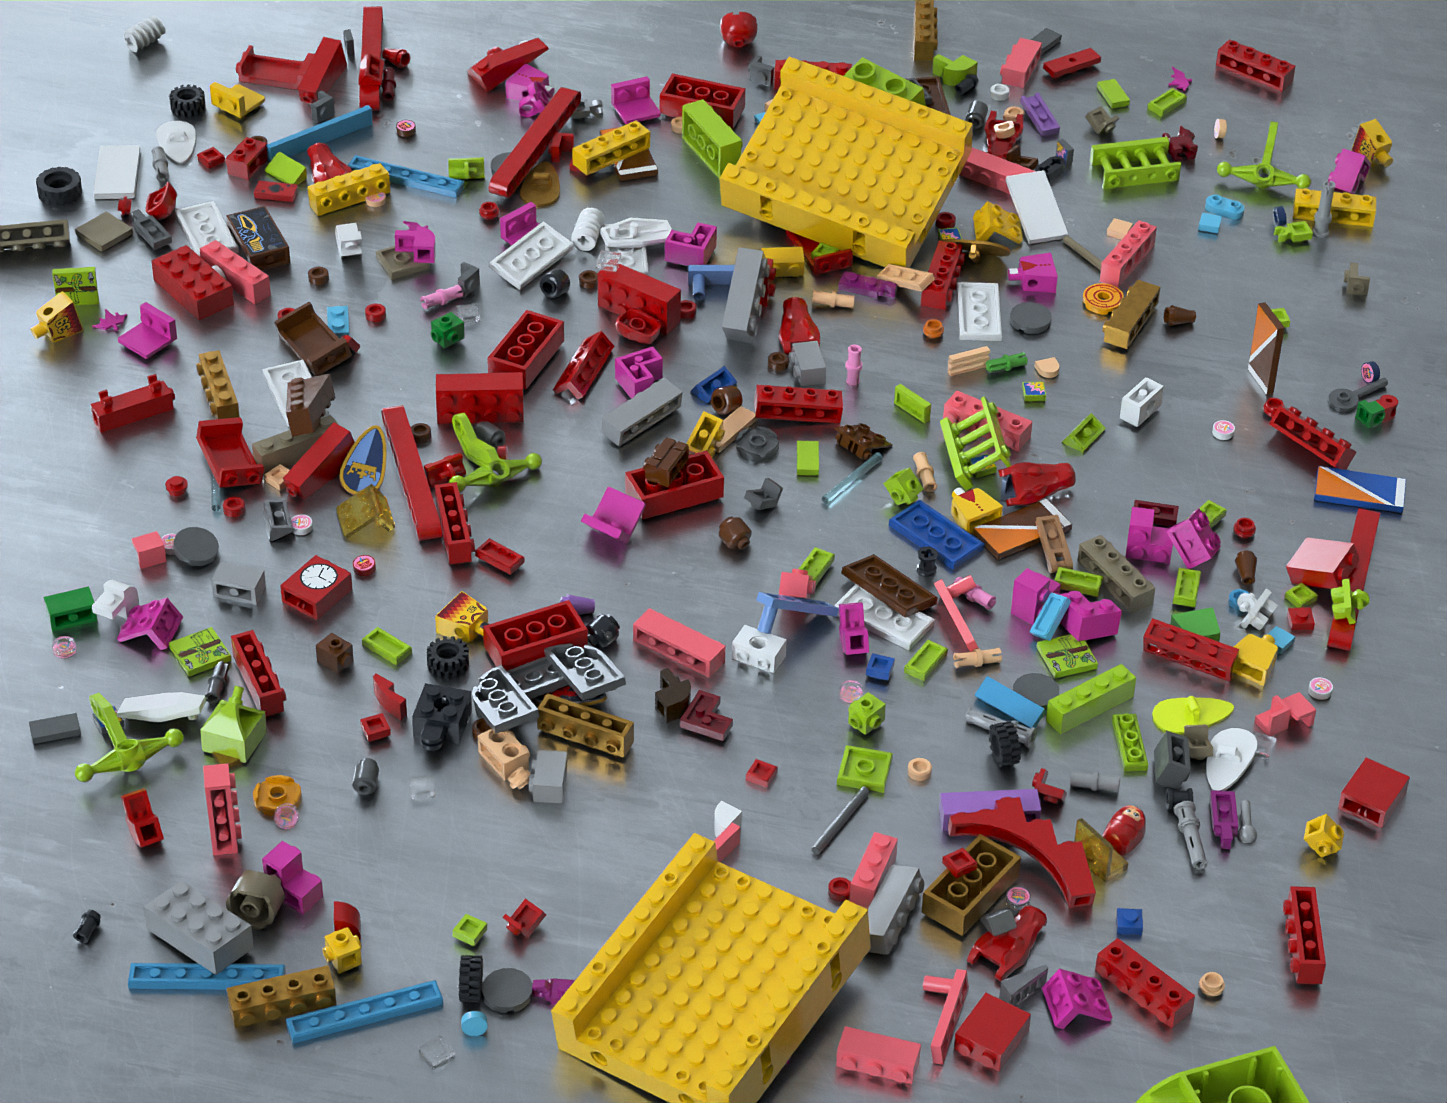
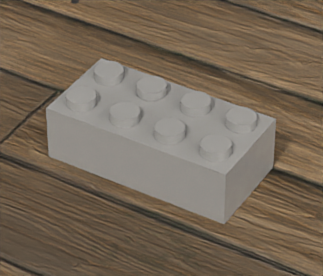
M738 247L722 323V329L727 339L751 343L752 337H756L758 325L755 324L756 317H760L762 305L759 304L760 298L764 297L766 291L764 279L769 276L770 272L768 259L761 250Z
M182 880L144 906L146 927L149 931L215 975L254 948L250 924Z

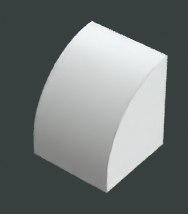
M723 801L715 809L714 833L716 838L732 822L740 826V829L742 825V811Z

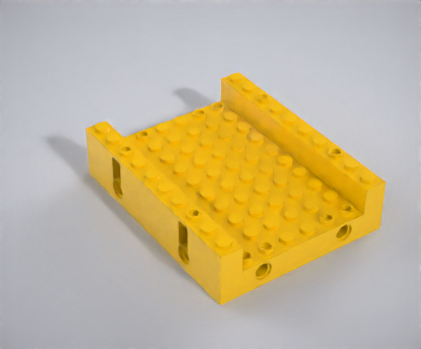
M789 56L780 71L781 86L736 165L728 163L720 176L721 205L819 243L833 246L840 251L851 249L853 256L886 267L888 264L910 268L972 152L973 123Z
M694 833L551 1010L558 1049L669 1103H757L871 949L868 909L845 900L836 913L830 912L718 862L716 842Z

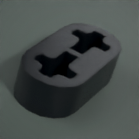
M1058 156L1050 157L1039 164L1035 171L1044 170L1050 182L1064 172L1065 160Z

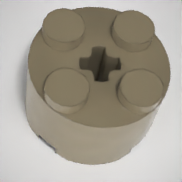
M245 870L226 900L227 910L250 924L252 929H263L266 925H270L284 902L285 895L281 887V880L275 875Z

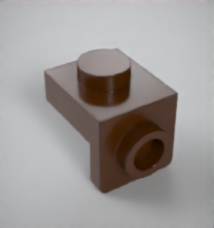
M1015 145L1007 152V161L1034 170L1039 165L1038 158L1021 156L1020 145Z

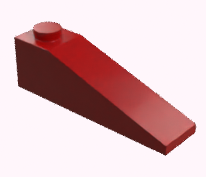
M537 37L486 56L470 67L467 73L482 88L489 92L512 76L524 64H529L549 50V48Z

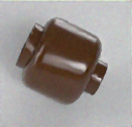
M729 385L717 388L711 395V405L718 414H731L742 406V394L735 386Z
M728 517L720 524L719 537L729 549L735 550L739 548L742 550L750 544L749 539L752 536V531L740 517Z

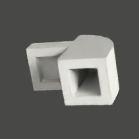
M357 224L336 225L335 234L340 256L361 255L362 237L361 232L357 229Z
M116 580L107 581L104 584V593L92 605L93 613L112 620L116 615L128 618L129 611L139 605L137 589Z

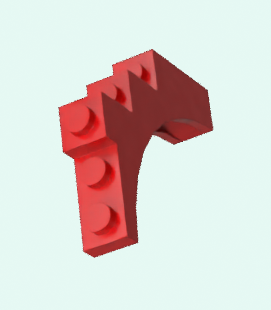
M1003 797L1000 800H996L995 807L992 810L981 809L978 812H958L950 815L948 823L950 836H978L981 834L987 838L1008 843L1034 858L1052 875L1064 895L1068 908L1093 905L1096 891L1082 841H1065L1057 844L1051 819H1034L1026 822L1020 797Z

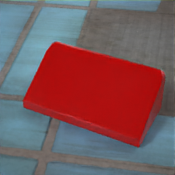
M367 53L360 64L358 84L381 85L384 60Z

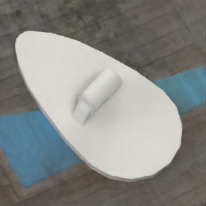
M171 121L164 123L157 129L156 138L160 147L164 149L165 155L171 161L177 164H184L193 154L196 132L193 125L188 122Z
M1241 728L1223 730L1216 734L1210 742L1213 746V756L1207 757L1206 771L1208 783L1212 791H1225L1236 783L1244 774L1257 752L1258 743L1255 736Z

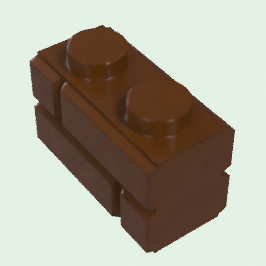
M668 437L661 444H657L653 455L647 457L643 464L646 480L654 483L658 482V484L668 487L689 460L688 444L680 441L676 442V440Z

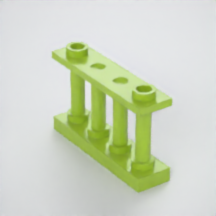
M1167 137L1098 144L1091 147V165H1102L1105 170L1103 189L1176 181L1180 178L1181 170L1180 162L1170 163L1167 158L1169 147ZM1159 158L1161 164L1151 165L1148 160ZM1140 160L1142 166H1131L1130 161ZM1121 163L1123 169L1113 170L1111 164Z
M985 396L981 398L984 409L958 424L952 423L948 417L940 420L955 478L966 491L974 487L971 478L978 471L1000 459L1007 467L1011 466L1009 459L1011 452L1004 442L996 415L999 411L994 402L990 403ZM987 418V424L960 438L961 431ZM991 432L992 438L966 452L963 451L965 445ZM995 446V453L971 466L967 465L970 459Z

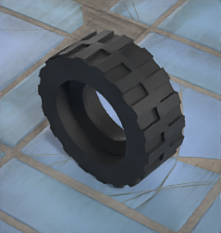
M52 167L44 170L36 178L38 197L43 203L63 206L71 204L81 196V177L74 169L69 167ZM58 184L67 185L62 188H52V186Z

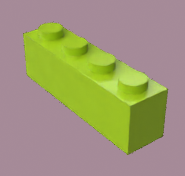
M1119 664L1048 700L1046 721L1061 735L1133 698L1136 676L1124 665Z

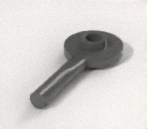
M1384 377L1354 391L1348 389L1333 390L1329 394L1328 403L1337 411H1352L1358 406L1360 397L1387 386L1388 380Z

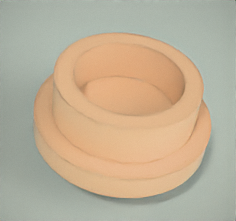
M523 767L516 769L508 777L510 787L512 789L516 787L521 789L529 782L528 777L531 774L530 771L525 770Z
M1208 972L1201 977L1199 988L1208 996H1218L1223 993L1225 982L1220 974Z

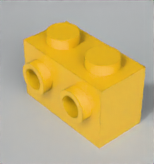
M703 411L686 443L689 446V455L707 450L711 458H713L716 451L714 447L717 441H722L725 434L723 419Z

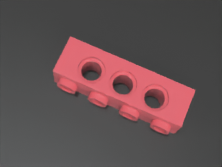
M1138 220L1102 261L1100 282L1119 288L1155 246L1157 227Z

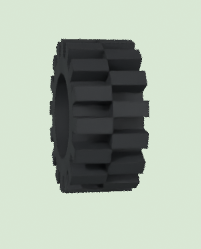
M187 84V87L180 85V88L175 87L174 90L170 91V108L173 114L175 113L177 116L181 114V117H185V115L191 117L192 114L197 116L198 113L201 114L205 110V95L201 87L197 88V85L190 87V84Z
M443 636V640L437 638L435 639L436 643L432 641L430 646L427 647L426 652L428 670H431V674L435 675L437 673L439 678L445 675V679H449L450 675L456 678L457 673L461 676L464 674V671H467L469 666V649L465 642L462 643V639L458 638L455 641L453 636L450 639H447V636ZM444 656H453L454 658H451V659H443L442 657H444Z
M1011 721L992 724L989 727V742H991L990 750H992V757H994L995 763H997L998 767L1018 764L1019 760H1021V750L1019 749L1021 745L1018 741L1019 736L1016 734V727H1014Z
M461 955L459 1001L481 1002L483 956Z

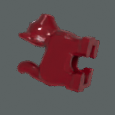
M1180 126L1178 136L1170 137L1166 132L1162 134V137H1167L1169 140L1168 153L1175 162L1183 160L1180 154H1185L1188 160L1196 158L1198 146L1193 143L1195 135L1190 130Z

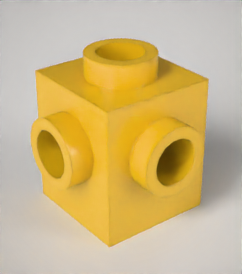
M1328 814L1307 822L1304 840L1321 858L1342 849L1344 831Z
M348 927L324 936L325 947L322 949L327 962H332L338 974L362 965L360 940L357 935H352Z

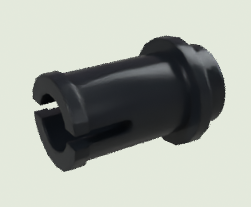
M974 74L966 75L964 80L955 85L956 93L963 95L971 88H976L979 80Z
M87 910V912L82 914V921L73 933V937L81 943H87L94 928L101 923L100 914L94 910Z

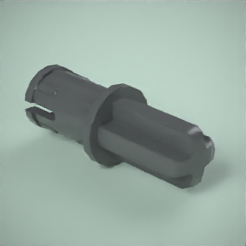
M223 661L218 662L213 675L208 679L209 686L205 693V699L209 703L219 702L222 689L226 687L229 665Z

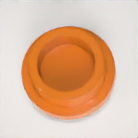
M931 319L923 326V333L930 338H937L943 335L944 327L939 320Z

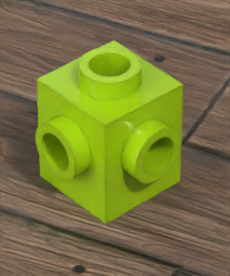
M910 467L896 472L883 483L897 505L905 502L907 505L913 503L919 498L917 495L924 489Z
M867 692L850 704L848 708V723L854 729L866 735L873 729H877L885 721L886 704Z

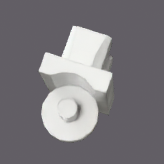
M1266 588L1257 600L1253 593H1243L1238 597L1237 604L1240 607V611L1248 612L1240 623L1241 627L1245 629L1250 624L1260 631L1269 619L1266 616L1270 617L1278 606L1268 598L1272 593Z

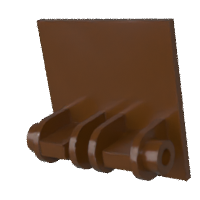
M863 423L835 427V430L839 432L835 436L837 443L862 460L868 461L872 458V449L893 446L886 441L883 435L874 433L868 425Z

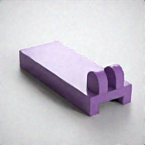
M1039 92L1027 98L1025 95L1021 96L1020 103L1041 137L1059 133L1060 126Z

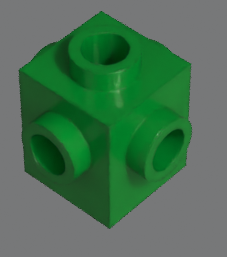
M452 312L431 321L430 334L433 341L446 348L464 339V322Z

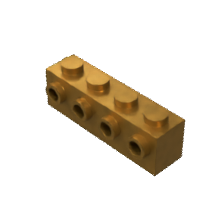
M915 0L914 60L933 61V52L937 50L938 18L937 7H934V0Z
M1137 280L1133 287L1130 286L1126 297L1121 298L1119 307L1113 310L1110 320H1106L1103 325L1102 332L1105 333L1104 342L1127 349L1159 303L1161 287L1141 280Z
M220 350L198 354L199 363H196L198 376H201L202 388L206 389L205 395L207 402H210L212 416L215 415L216 419L240 417L238 401Z
M550 694L545 696L537 708L539 712L537 729L546 733H551L623 758L634 743V722Z
M328 965L227 988L228 1004L235 1028L337 1005L335 986Z

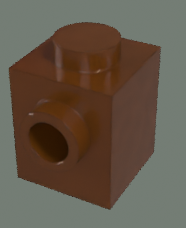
M332 632L316 644L317 662L337 674L349 667L354 661L352 644Z

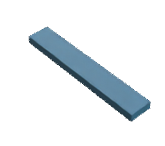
M367 105L267 144L268 161L271 162L278 152L291 157L306 151L315 143H327L373 125L372 108Z
M357 155L347 165L354 171L369 167L372 164L381 163L389 172V179L392 183L457 198L464 188V181Z
M131 963L128 988L227 990L228 987L285 975L286 970L285 964H230L215 975L200 964Z
M436 980L287 1018L286 1025L294 1044L443 1005V997Z

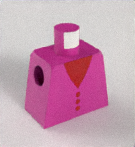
M524 64L506 81V98L518 101L529 95L528 84L533 81H539L545 86L550 94L548 96L549 99L553 97L555 89L549 86V76L546 73L528 64Z
M1051 252L1021 257L1019 259V268L1008 269V280H1020L1022 290L1056 293L1058 276Z

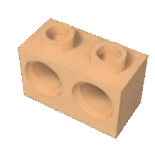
M490 729L478 735V752L504 780H507L520 767H523L525 770L529 769L530 752L525 745H522L516 739L515 734L511 730L495 734Z

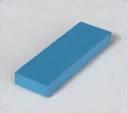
M988 676L975 693L977 699L1030 729L1032 727L1036 728L1046 712L1041 706Z

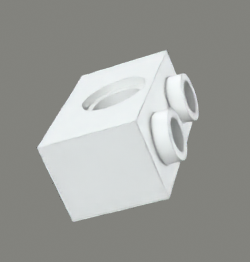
M1145 377L1122 398L1120 419L1138 427L1161 406L1164 386Z
M744 625L732 642V659L775 673L786 657L787 639L763 633L756 628Z

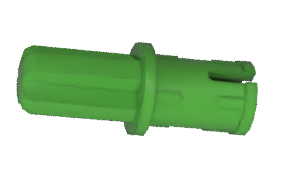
M1024 352L1010 356L1005 354L1001 358L988 360L985 363L986 370L992 373L1001 370L1010 371L1011 368L1025 366L1028 363L1027 356L1022 357L1026 355Z

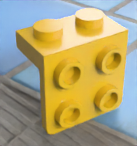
M217 82L210 85L211 104L239 118H242L265 102L263 95L239 84L234 85L230 89Z
M988 201L980 210L978 209L974 213L973 221L976 240L987 241L994 232H997L1018 244H1021L1023 241L1020 219L1015 213H1009L999 205Z

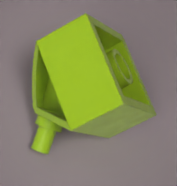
M235 685L232 697H229L228 701L221 700L200 731L202 751L213 754V751L238 758L240 762L246 763L267 732L265 711L242 705L243 687Z

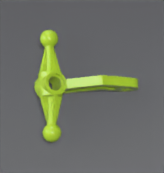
M1274 121L1270 122L1262 163L1232 167L1228 162H1221L1217 166L1219 176L1227 177L1231 174L1255 184L1259 188L1295 184L1299 189H1307L1311 185V178L1308 175L1301 174L1296 177L1271 165L1278 129V122ZM1265 173L1268 177L1262 178L1259 175Z
M465 413L453 416V428L466 458L481 466L464 478L456 475L450 479L449 483L457 482L459 493L464 491L466 486L497 487L526 468L537 470L541 467L542 458L537 453H530L525 460L500 459L494 447L476 437Z
M99 692L90 695L91 708L95 716L105 725L114 749L92 765L86 763L78 765L75 769V777L80 782H88L97 773L138 770L144 765L146 760L166 746L173 748L180 746L184 741V736L180 730L170 729L166 732L165 737L142 740L127 739L113 706Z

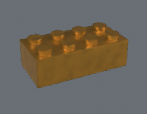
M981 834L965 849L978 863L977 869L956 879L946 868L923 892L921 913L961 936L977 922L1019 877L1021 856Z

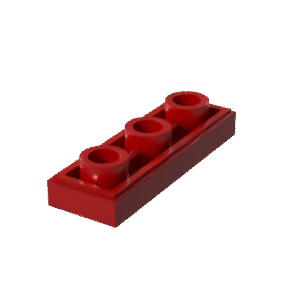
M1088 48L1044 62L1043 69L1053 78H1059L1061 75L1074 73L1077 70L1101 63V56L1092 48Z

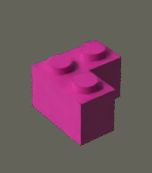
M1343 148L1342 152L1338 153L1335 164L1337 165L1334 172L1331 171L1328 183L1330 184V181L1335 183V191L1355 194L1360 181L1365 182L1371 163L1365 155Z
M697 222L691 234L671 230L665 240V261L685 266L706 265L717 246V226Z
M653 346L615 358V379L631 399L637 393L649 388L655 380L663 378V358Z
M1132 507L1125 557L1170 564L1173 542L1166 532L1168 528L1153 526L1154 509Z
M1026 568L1014 580L1011 614L1033 625L1050 593L1060 594L1061 584Z
M1079 591L1059 594L1071 600L1060 623L1077 641L1118 634L1122 610L1110 599H1102L1101 601L1090 603Z
M281 841L262 858L264 873L275 875L281 880V887L285 895L283 903L304 915L323 898L322 880L316 874H311L303 869L302 854L297 847Z

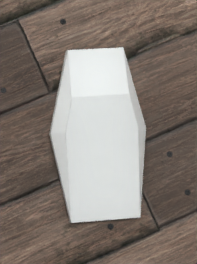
M628 218L601 228L600 234L607 247L637 248L664 243L672 228L667 220Z
M184 692L125 698L117 712V717L163 722L187 716L188 720L197 719V714H200L205 705L206 699L203 695Z

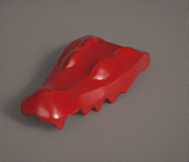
M991 110L989 118L985 123L988 145L987 153L1006 160L1007 152L1012 149L1023 133L1024 115L1017 114L1016 122H1013L1014 135L1008 138H997L994 125L1008 121L996 120L997 111Z
M319 142L307 149V155L311 160L314 184L352 172L349 166L334 156L327 144Z
M799 297L787 298L783 302V316L779 330V341L783 352L789 355L792 343L817 341L820 347V332L808 312L806 301Z
M1021 462L998 470L1000 477L1011 475L1016 495L1015 498L1005 500L1007 507L1034 504L1055 494L1059 490L1074 486L1076 482L1075 471L1069 463L1039 464Z
M1031 905L1023 907L1014 916L1017 925L1015 929L997 936H993L989 931L983 934L972 947L966 961L974 965L982 955L1000 966L995 974V979L1000 982L1005 980L1014 970L1025 964L1026 959L1029 957V952L1034 946L1037 934L1047 924L1046 914L1039 908Z

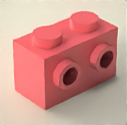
M792 569V573H781L779 595L810 599V595L815 594L816 581H813V576L808 575V571Z

